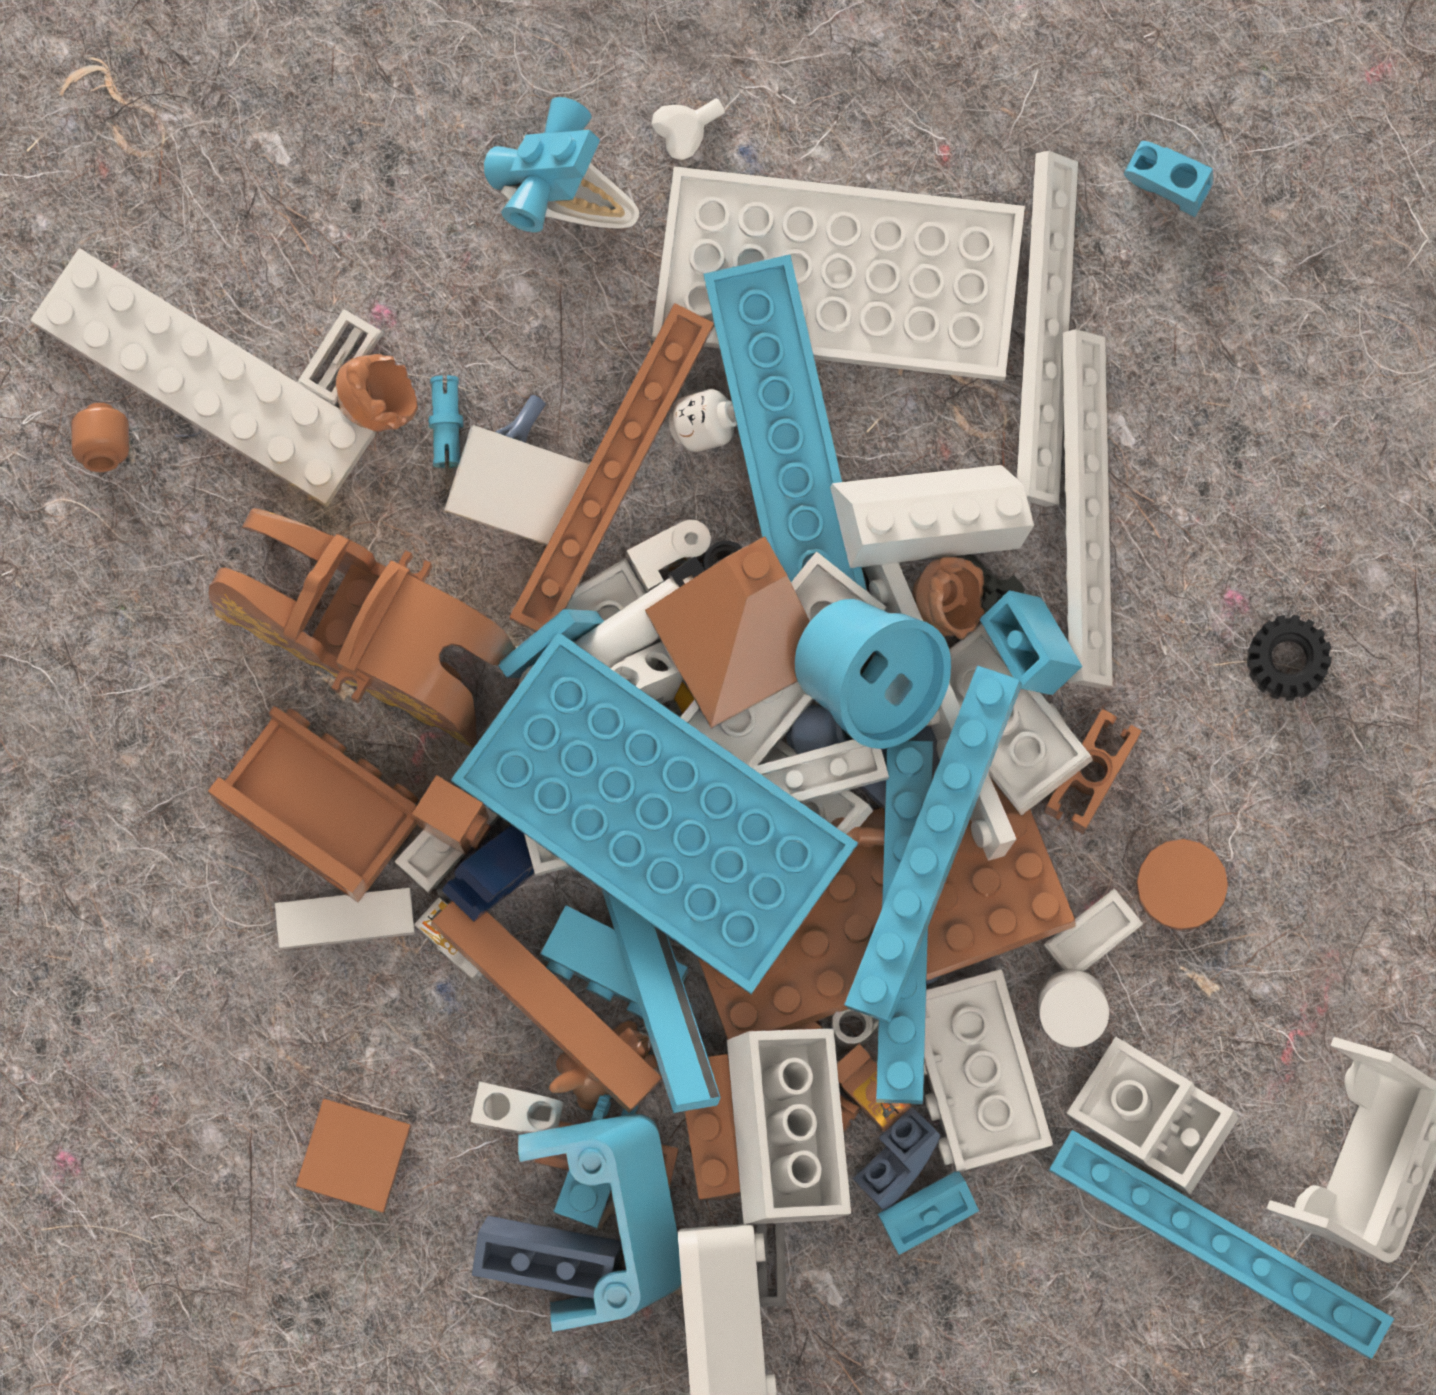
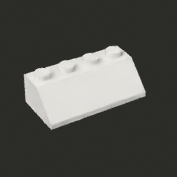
M1002 465L832 483L830 487L850 568L1020 549L1034 526L1024 485Z

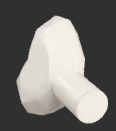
M717 98L697 110L682 105L662 106L653 114L651 125L657 134L665 138L666 150L672 158L684 160L692 157L700 146L704 134V125L725 114V110Z

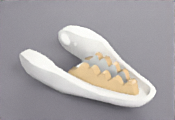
M590 162L574 199L548 201L545 217L593 227L623 229L632 227L639 217V210L635 203ZM515 185L504 186L500 193L509 201L518 187Z

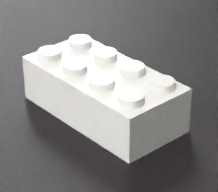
M834 1029L748 1031L728 1039L727 1047L743 1224L827 1221L851 1214Z

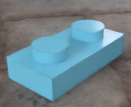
M955 1171L878 1213V1216L892 1245L900 1255L979 1212V1209L961 1173Z

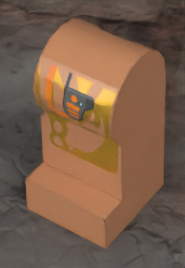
M860 1043L837 1063L839 1087L855 1104L861 1107L860 1109L883 1132L912 1107L911 1104L876 1102L877 1064Z

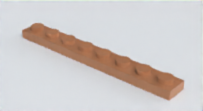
M674 303L514 607L510 620L536 632L559 612L568 607L714 328L713 322Z

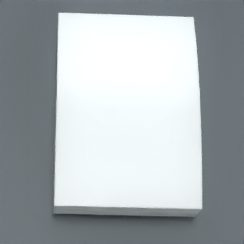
M1117 1037L1114 1038L1067 1112L1068 1116L1101 1139L1189 1195L1239 1119L1233 1109L1196 1088L1191 1081Z

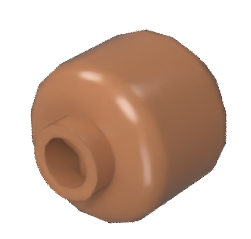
M93 403L86 409L78 412L72 419L71 424L73 457L90 471L107 472L115 469L129 455V421L126 416L106 403Z

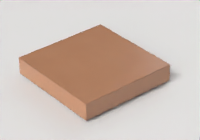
M323 1098L296 1187L385 1213L411 1125Z

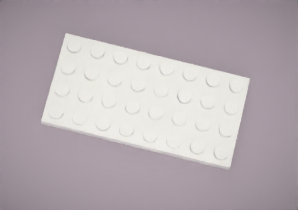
M674 167L652 340L655 341L674 303L714 323L703 274L790 254L815 360L1005 381L1025 206ZM715 324L704 347L720 349Z

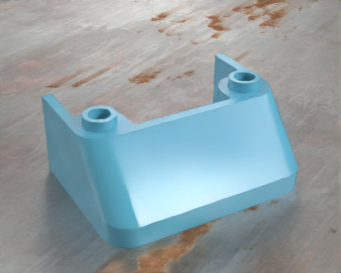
M629 1114L518 1135L520 1162L566 1153L569 1170L578 1182L585 1185L610 1183L626 1270L611 1272L599 1279L594 1288V1299L577 1297L550 1302L552 1332L624 1319L673 1293L682 1284L678 1232L657 1125L648 1116Z

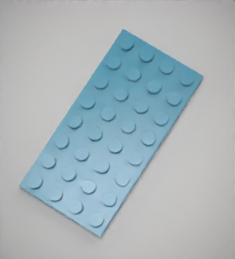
M559 632L554 636L451 779V782L481 801L484 806L751 995L858 845V842Z

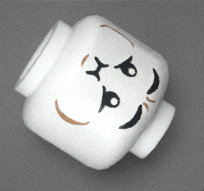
M714 389L700 391L679 398L669 415V428L674 440L678 444H682L687 450L693 452L720 447L730 442L734 434V427L737 425L732 401L727 400L720 391Z

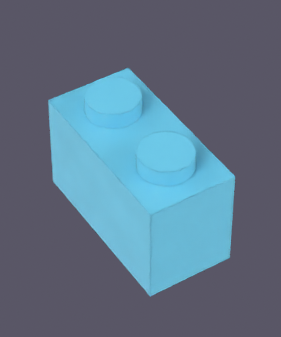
M1009 590L979 619L1012 676L1020 679L1022 683L1021 689L1053 695L1083 667L1041 597Z

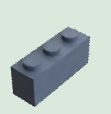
M488 1216L478 1231L472 1276L594 1299V1288L599 1279L608 1273L618 1271L622 1245L619 1240Z

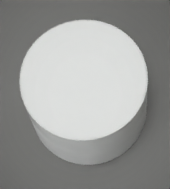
M1063 970L1048 978L1040 989L1038 995L1040 1020L1045 1032L1052 1040L1067 1047H1082L1094 1042L1104 1032L1109 1020V1007L1102 986L1092 975L1081 970Z

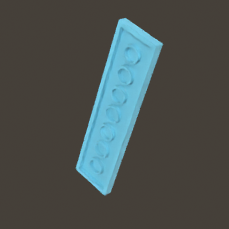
M791 255L703 274L762 537L765 536L790 582H792L811 557L818 552L867 591L862 567L850 568L830 489L832 483H841L842 479Z

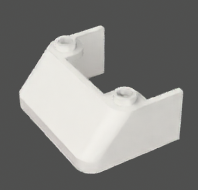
M1334 1037L1331 1046L1354 1060L1345 1075L1344 1083L1349 1099L1359 1105L1327 1189L1313 1185L1298 1197L1295 1208L1270 1200L1267 1209L1303 1230L1371 1258L1390 1263L1399 1257L1405 1246L1436 1165V1081L1392 1053Z
M754 1224L680 1229L678 1231L690 1395H777L775 1374L766 1375L756 1263L766 1261L763 1233L754 1234Z

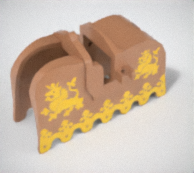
M257 508L251 509L242 526L243 529L275 539L316 561L317 564L307 575L297 601L242 573L226 567L219 568L208 591L215 616L234 626H241L247 629L259 639L273 646H280L286 649L298 659L312 666H319L336 677L331 688L337 693H340L344 682L354 687L357 686V690L351 696L354 702L359 704L365 691H367L378 700L390 706L399 707L417 720L431 727H438L456 740L474 748L478 742L472 693L461 681L449 674L440 665V654L443 649L450 645L458 646L481 660L498 666L501 660L516 649L505 631L474 608L425 583L433 567L430 562L425 560L422 570L419 573L412 574L407 568V564L412 560L413 556L412 553L406 550L399 563L391 560L386 567L376 562L370 551L340 534L332 536L284 516ZM336 569H338L345 577L311 637L304 633L303 630Z

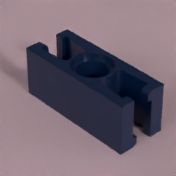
M511 825L463 861L455 871L456 877L448 881L443 887L442 891L473 922L535 875L524 833Z

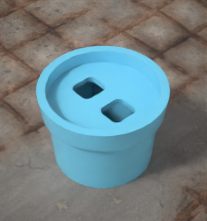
M845 599L828 605L809 622L797 645L795 674L802 690L832 714L836 723L854 740L866 747L884 749L908 741L918 734L934 717L948 689L951 675V657L945 638L933 625L906 614L886 612L861 600ZM875 652L876 655L869 662L862 675H860L861 667L870 655Z

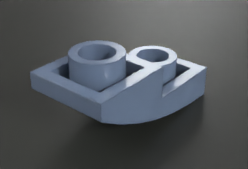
M911 1107L879 1137L886 1148L853 1178L854 1181L883 1211L886 1210L903 1195L919 1175L933 1153L941 1135Z

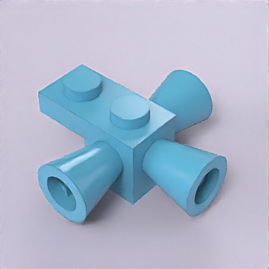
M565 97L553 98L550 102L544 133L525 135L518 150L495 146L489 150L485 157L484 173L488 183L494 189L502 190L504 186L521 184L501 211L503 218L518 229L527 232H540L543 229L548 201L573 200L581 180L586 174L600 139L591 130H584L592 116L589 110L577 101Z

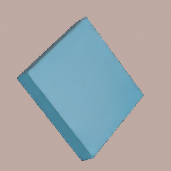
M563 609L501 660L498 666L507 678H521L522 673L529 666L536 663L557 632L574 642L603 623L604 620L597 611Z

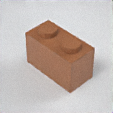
M437 775L412 813L422 830L464 855H467L471 847L478 849L491 829V826L487 824L490 817L484 804Z

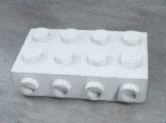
M1002 969L926 990L924 1076L927 1075L932 1093L924 1096L931 1121L940 1119L945 1137L939 1139L938 1146L944 1166L953 1164L954 1171L964 1172L1052 1147V1139Z

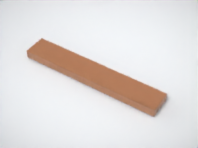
M451 901L432 920L431 926L628 1113L661 1082L662 1077L488 912L473 922Z

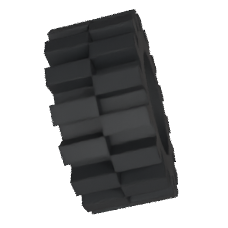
M1285 615L1278 616L1275 621L1271 622L1269 620L1257 631L1248 649L1247 667L1250 666L1251 672L1249 675L1252 681L1256 680L1259 683L1258 689L1263 693L1267 690L1272 693L1271 697L1278 700L1279 697H1286V701H1294L1296 697L1300 696L1302 699L1308 696L1311 691H1315L1320 686L1328 673L1332 657H1329L1331 650L1330 642L1325 641L1324 636L1326 634L1321 628L1317 630L1313 627L1315 622L1310 619L1304 622L1300 620L1298 615H1292L1291 618H1285ZM1282 642L1298 644L1306 654L1305 667L1296 674L1280 672L1272 661L1273 649Z

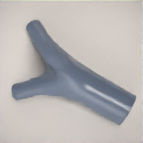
M531 395L514 421L506 427L495 431V433L526 443L529 431L546 403L541 398Z

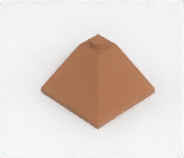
M765 536L725 557L645 610L711 729L798 682L795 674V654L801 635L810 620L785 570Z

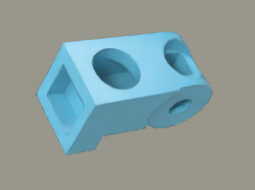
M1148 141L1140 142L1124 171L1125 177L1134 185L1174 202L1180 206L1181 211L1193 217H1196L1213 185V168L1172 149L1163 148Z

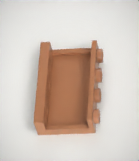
M273 706L269 712L271 720L227 779L224 781L218 777L208 792L218 805L358 903L417 825L412 813L417 806L415 803L418 801V798L398 783L391 788L379 778L382 773L365 759L360 758L356 763L344 755L346 747L331 735L324 733L320 738L308 730L310 722L295 710L289 708L284 713Z

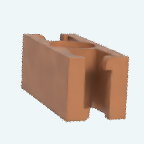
M1103 708L1082 745L1091 755L1093 761L1103 767L1105 771L1104 779L1098 782H1090L1082 776L1081 771L1077 772L1056 788L1044 813L1060 820L1063 812L1059 811L1061 808L1059 803L1071 787H1075L1081 793L1089 795L1091 801L1084 816L1082 817L1075 813L1071 819L1074 822L1072 829L1081 834H1084L1142 732V730L1133 725H1130L1128 730L1123 729L1120 737L1126 741L1115 756H1110L1106 751L1096 748L1094 744L1102 727L1107 729L1108 725H1113L1117 719L1115 715Z

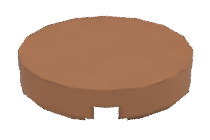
M1180 839L1167 841L1149 853L1140 866L1136 887L1139 902L1151 919L1170 929L1183 931L1199 928L1214 918L1225 902L1228 882L1225 867L1216 853L1202 843Z

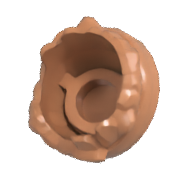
M382 354L359 356L349 360L338 371L336 388L339 408L342 414L354 424L372 431L382 432L389 429H399L400 426L406 425L415 416L418 409L415 390L412 388L405 365H396L393 356H383Z
M943 557L929 563L916 579L912 592L923 621L933 625L943 636L955 635L958 639H965L967 633L975 630L980 621L979 619L985 614L981 602L984 592L983 570L976 567L971 561L957 557Z

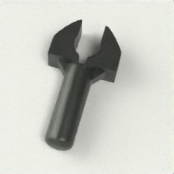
M974 554L955 556L971 561L976 567L983 570L985 601L982 603V609H984L985 613L998 602V594L996 592L1005 595L1010 590L1024 594L1023 584L1014 575L1008 580L997 579Z

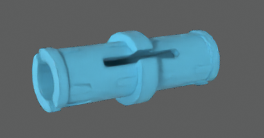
M443 375L435 376L430 379L433 415L428 417L429 428L433 429V466L445 468V450H448L449 468H456L460 462L459 429L463 427V416L459 415L458 411L459 378L447 375V393L444 394Z

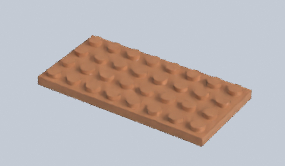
M993 780L992 783L1015 834L1016 841L1005 856L988 861L983 847H978L973 839L971 832L972 821L971 819L969 820L928 925L926 981L1076 927L1075 918L1031 810L1029 809L1023 815H1020ZM883 808L873 810L861 826L885 828V810ZM859 844L854 849L752 995L697 957L727 1039L748 1031L792 1030L801 1025L834 1015L838 1011L842 1012L848 1009L845 1006L846 999L882 910L884 846Z

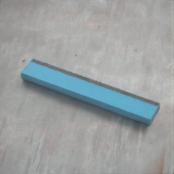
M602 889L673 1113L717 1106L721 1097L668 936Z

